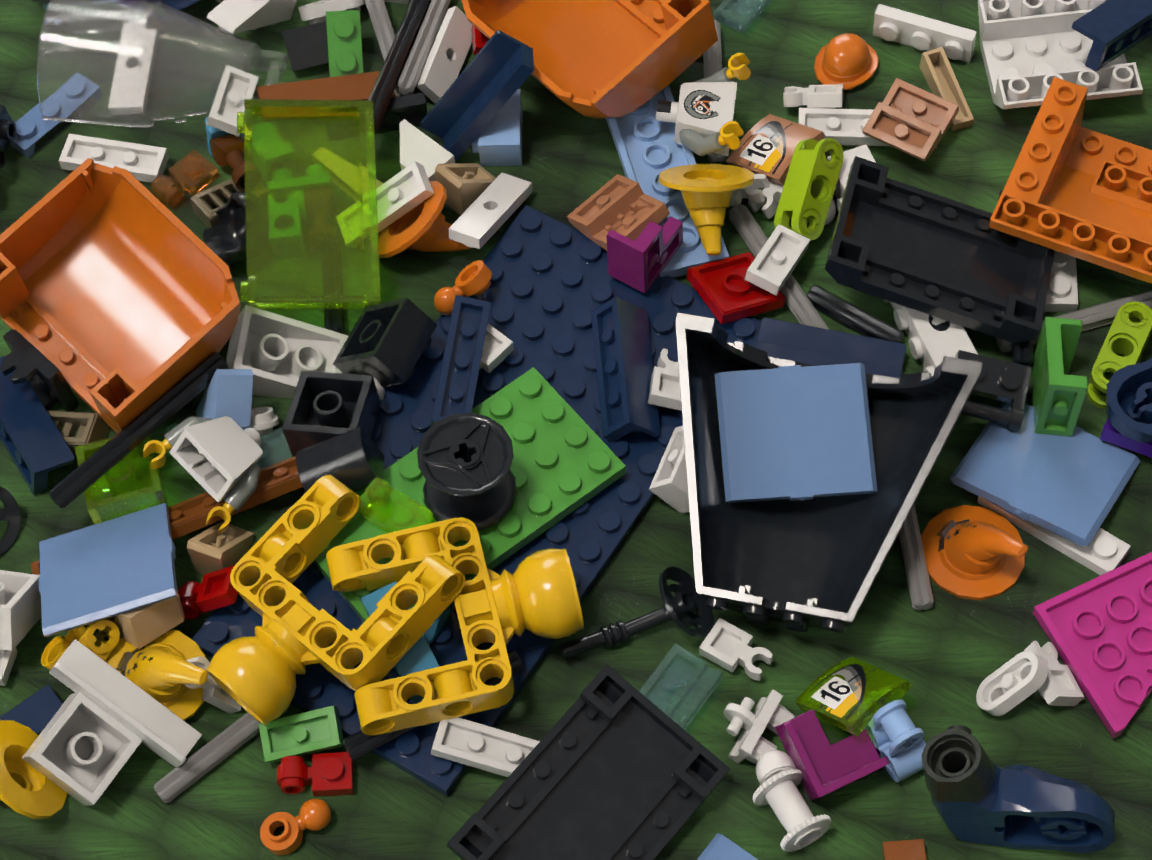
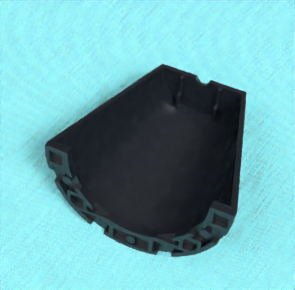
M677 312L675 324L697 595L705 599V607L720 611L730 609L747 615L746 620L751 623L769 625L770 620L784 622V628L797 632H807L808 626L820 627L832 632H844V627L851 625L976 386L980 378L983 362L944 356L941 364L935 367L933 376H931V373L926 372L900 374V378L865 374L877 492L813 497V499L803 501L782 499L728 503L725 502L714 374L731 371L775 369L778 366L801 365V367L813 365L768 357V352L744 342L735 341V343L727 342L729 334L717 324L714 318Z

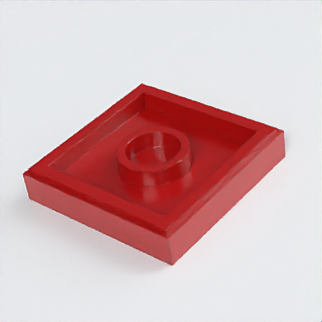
M750 252L688 268L686 278L720 324L784 306L785 296L781 291L776 296L744 280L748 268L755 259Z

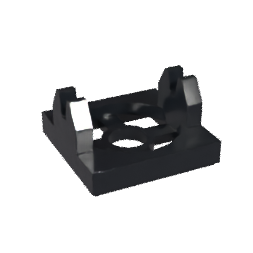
M11 329L3 338L11 352L4 358L0 369L2 374L7 376L15 371L9 378L14 385L31 379L30 385L46 411L56 403L66 412L74 411L78 407V401L61 371L16 329Z

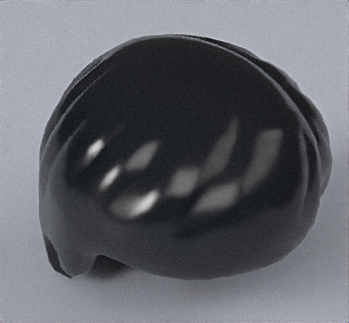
M239 191L231 194L228 203L216 211V214H219L220 217L218 223L212 228H206L203 232L205 244L228 266L236 265L257 257L266 248L269 241V219L263 204L255 195Z

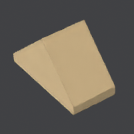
M478 163L438 164L435 168L437 181L446 188L447 199L445 203L460 215L496 179Z
M221 521L188 540L186 548L195 571L204 575L236 565L247 553L255 533L229 524L226 531L217 534L220 526L225 523Z
M178 594L177 597L106 619L111 620L118 626L120 636L140 649L184 622L185 615Z

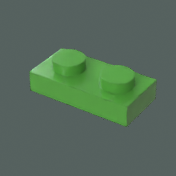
M360 10L326 11L329 77L363 73Z
M334 705L275 719L266 726L259 723L264 759L269 764L280 762L286 756L301 757L344 746L338 707Z

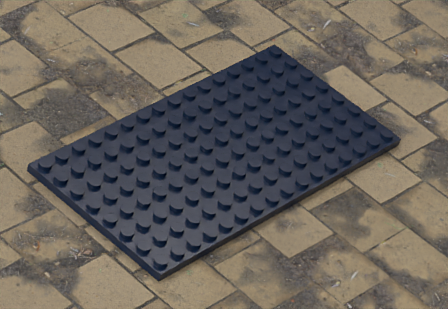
M525 205L483 260L485 265L492 271L489 288L479 296H464L491 302L488 324L513 341L514 350L490 373L483 368L479 370L472 409L534 367L626 465V474L497 565L492 571L501 575L502 571L506 569L513 575L519 563L536 551L548 548L566 549L581 605L656 497V494L650 491L649 487L674 429L683 425L682 411L658 406L661 434L657 437L635 429L615 442L603 438L591 312L616 296L645 309L648 314L653 367H658V359L663 348L668 349L667 357L669 360L678 362L675 324L677 312L714 318L717 324L729 334L727 342H744L755 347L756 340H758L761 321L749 316L720 324L694 288L668 275L662 277L659 275L647 292L643 293L608 274V257L605 249L601 248L583 233ZM442 314L435 322L437 326L431 336V344L420 355L415 364L416 370L413 376L405 383L386 386L384 389L385 395L383 400H381V406L371 435V440L385 456L383 471L416 449L420 444L422 436L430 428L451 315ZM313 562L292 583L317 610L320 611L323 608L346 628L353 629L363 624V621L338 591H333L332 584ZM238 593L234 604L217 608L212 612L192 640L197 643L204 654L213 658L222 646L240 637L255 636L254 628L262 626L263 617L252 609ZM454 601L450 604L451 614L434 642L429 644L439 666L467 660ZM527 629L524 630L521 637L514 634L506 645L507 651L515 650L522 661L523 668L512 675L514 681L512 699L501 707L460 716L459 718L496 728L557 639L540 637ZM483 642L479 644L476 648L479 650H487L491 648L494 644L490 642ZM319 663L306 665V673L304 675L296 674V690L290 703L291 705L303 712L334 705L338 707L342 733L345 737L361 730L354 690L348 686L341 687L337 678L333 674H328L326 668ZM393 667L381 681L399 677L395 668ZM409 698L406 703H412L411 699ZM440 721L417 726L371 751L447 797L469 767L465 764L431 755Z

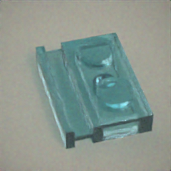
M675 643L639 692L685 730L722 680V672L718 669H712L708 666L707 662Z

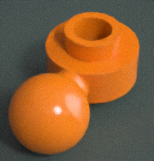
M481 260L474 261L466 266L457 276L455 286L443 287L436 292L434 296L436 310L443 315H451L455 295L463 297L479 296L484 293L491 284L492 271Z
M316 798L306 801L301 806L299 815L296 817L287 812L273 813L261 825V841L273 854L288 855L300 846L305 829L319 831L329 824L331 809L325 801ZM285 826V830L281 835L274 836L276 828Z

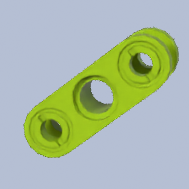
M825 138L819 142L815 139H803L796 145L775 213L774 228L780 224L810 239V241L817 239L821 235L844 158L843 148L836 139ZM828 150L831 153V159L829 162L827 161L825 152H827Z
M1133 301L1127 302L1120 307L1094 363L1087 388V396L1090 402L1098 408L1106 409L1107 396L1102 395L1099 391L1107 393V384L1113 374L1125 366L1138 364L1144 353L1152 330V310L1144 303Z

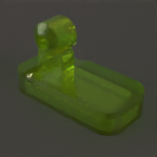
M375 477L360 497L359 514L388 533L434 523L433 514L428 508L392 488L385 479Z

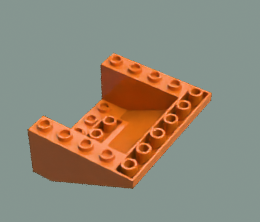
M1054 77L989 221V228L1152 284V150L1081 127L1088 88Z

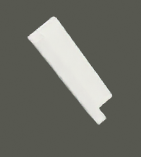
M76 639L49 671L52 676L75 693L79 691L140 737L144 745L175 768L186 761L187 754L202 736L201 733Z

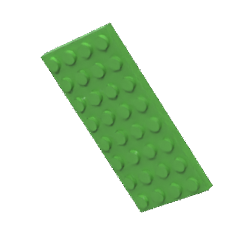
M534 367L472 409V413L488 416L504 427L512 440L514 454L510 470L516 478L517 496L513 508L500 523L486 530L478 531L487 568L490 570L495 568L626 474V465ZM418 447L385 469L382 473L381 483L355 492L361 499L358 512L313 561L330 583L331 579L326 560V553L330 549L378 535L437 522L432 518L424 505L423 486L426 479L418 468ZM457 541L453 546H464L468 541ZM383 558L379 560L377 563L386 564L389 563L392 559ZM466 574L464 575L465 581L472 580L477 575ZM367 588L338 593L364 623L369 617L361 603V598L378 589L367 591Z

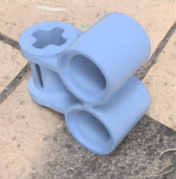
M895 699L860 717L862 729L867 730L875 749L879 750L881 758L887 756L890 764L886 765L885 768L891 778L897 783L923 770L922 753L926 745L923 740L925 734L921 728H916L906 713L907 705L903 699Z

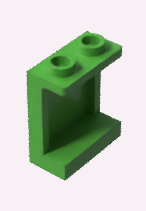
M1045 317L1031 369L1034 433L1069 437L1073 435L1088 388L1087 376L1066 375L1069 373L1082 331L1081 320Z

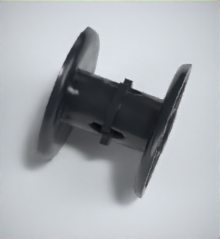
M474 413L453 414L435 422L422 436L417 450L418 468L426 479L423 486L424 505L434 520L439 522L463 517L471 520L476 525L478 531H483L500 523L512 510L517 496L516 478L510 470L514 454L512 440L502 425L488 416Z

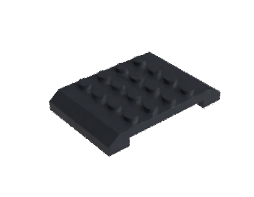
M855 156L850 167L824 268L831 277L840 285L1011 343L1035 340L1041 331L1055 250L989 228V221L993 213L887 178L889 167Z
M606 664L581 692L577 701L477 813H473L448 841L447 847L461 860H655L713 792L730 768Z

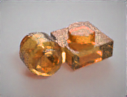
M193 149L168 169L170 176H157L151 183L150 190L165 206L176 207L183 200L185 190L192 196L196 195L219 176L216 166Z

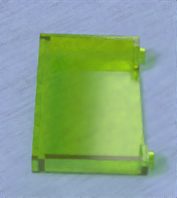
M244 99V112H237V133L244 134L247 280H240V301L247 302L248 306L258 309H364L368 306L380 304L373 101Z

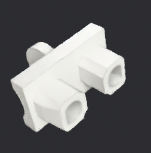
M774 689L771 690L767 698L762 697L759 700L753 713L751 709L755 702L748 697H744L740 705L734 703L727 704L723 713L730 721V724L726 731L732 736H737L740 729L743 728L728 756L730 759L739 763L746 758L750 762L757 764V761L764 753L777 750L776 745L761 735L765 728L778 735L775 727L795 717L784 706L779 704L783 695Z

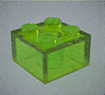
M151 435L84 491L87 510L94 525L163 503H167L169 507L161 468H151V461L158 456L157 453L153 452L143 458L144 446L148 441L152 440ZM113 437L75 447L78 466Z

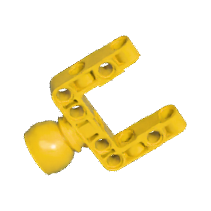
M325 475L317 480L236 563L231 571V584L246 603L263 617L262 626L254 628L255 636L240 637L222 646L213 656L206 670L209 676L231 698L264 726L280 717L289 707L296 690V674L304 675L306 673V665L321 664L354 691L362 686L380 682L432 626L441 613L454 601L465 584V577L461 572L440 556L431 555L423 560L412 573L408 571L376 604L378 608L357 630L353 629L350 631L323 608L320 611L317 610L292 583L356 515L361 504L360 496L332 475ZM361 662L358 667L354 668L355 665Z
M463 517L382 534L330 549L326 553V560L332 589L338 592H349L367 588V591L382 588L395 581L398 583L408 571L412 573L423 560L431 555L440 556L463 575H477L474 579L465 581L462 591L454 599L467 660L371 683L357 689L354 696L361 731L366 735H380L506 705L514 694V681L506 645L514 634L521 637L524 630L527 629L540 637L559 639L571 636L577 631L584 629L576 583L566 549L548 548L536 551L519 563L513 575L506 569L499 575L486 566L476 525L471 520ZM457 541H468L464 546H453ZM383 558L392 559L389 563L386 564L377 563L379 560ZM483 642H490L494 644L491 648L487 650H479L476 648L479 644ZM492 677L502 679L495 686L484 684L487 679ZM419 695L424 697L417 704L406 703L412 696Z

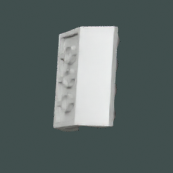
M978 0L980 47L993 103L1002 109L1042 105L1054 77L1088 88L1086 100L1142 94L1143 87L1136 62L1127 63L1125 54H1122L1097 72L1085 66L1093 40L1072 29V24L1107 0Z

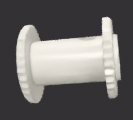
M788 769L770 777L756 789L752 798L756 805L763 806L769 804L782 826L786 829L787 834L780 842L782 850L787 852L796 851L810 845L819 839L831 825V818L828 815L821 814L814 817L811 813L809 806L797 789V785L803 779V774L798 769Z

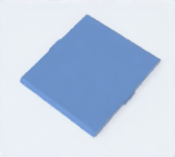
M849 363L801 367V365L778 366L775 369L731 371L714 374L725 502L738 503L782 499L803 501L813 499V497L877 492L864 364Z
M1002 401L998 408L1010 410L1011 403ZM1025 403L1024 418L1020 430H1009L1007 425L989 421L950 479L953 484L1006 509L1007 512L1026 521L1029 520L1083 547L1089 545L1139 465L1140 460L1136 455L1109 442L1100 440V438L1084 431V429L1075 426L1072 437L1034 433L1033 407Z
M167 503L39 542L40 578L38 589L41 595L42 631L44 637L178 596L174 563L176 547L172 540Z

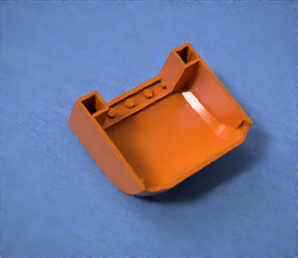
M461 0L467 20L490 39L496 31L500 30L533 48L534 71L531 75L583 116L594 119L618 118L632 113L668 86L718 41L711 5L708 0Z
M88 158L0 235V319L10 329H16L61 371L69 387L116 433L125 428L214 352L219 353L231 337L237 324L241 303L228 265L126 169L116 166L110 168L94 163L93 159Z

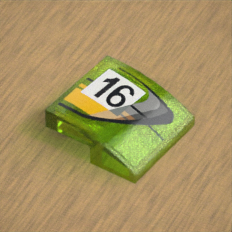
M850 657L821 674L803 691L795 702L802 711L808 712L813 709L817 718L859 736L880 708L892 701L902 699L912 685L903 678Z

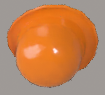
M844 33L834 37L827 45L821 48L815 58L814 71L817 80L823 85L844 84V90H850L862 85L873 76L878 69L879 58L876 51L863 38L852 33Z

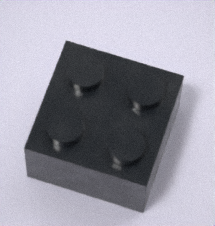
M408 298L365 307L333 365L343 374L373 376L380 382L382 387L405 383L415 373V364L420 355L430 346L431 336L437 324Z
M301 371L282 429L292 457H296L297 451L359 427L371 439L381 406L373 376Z

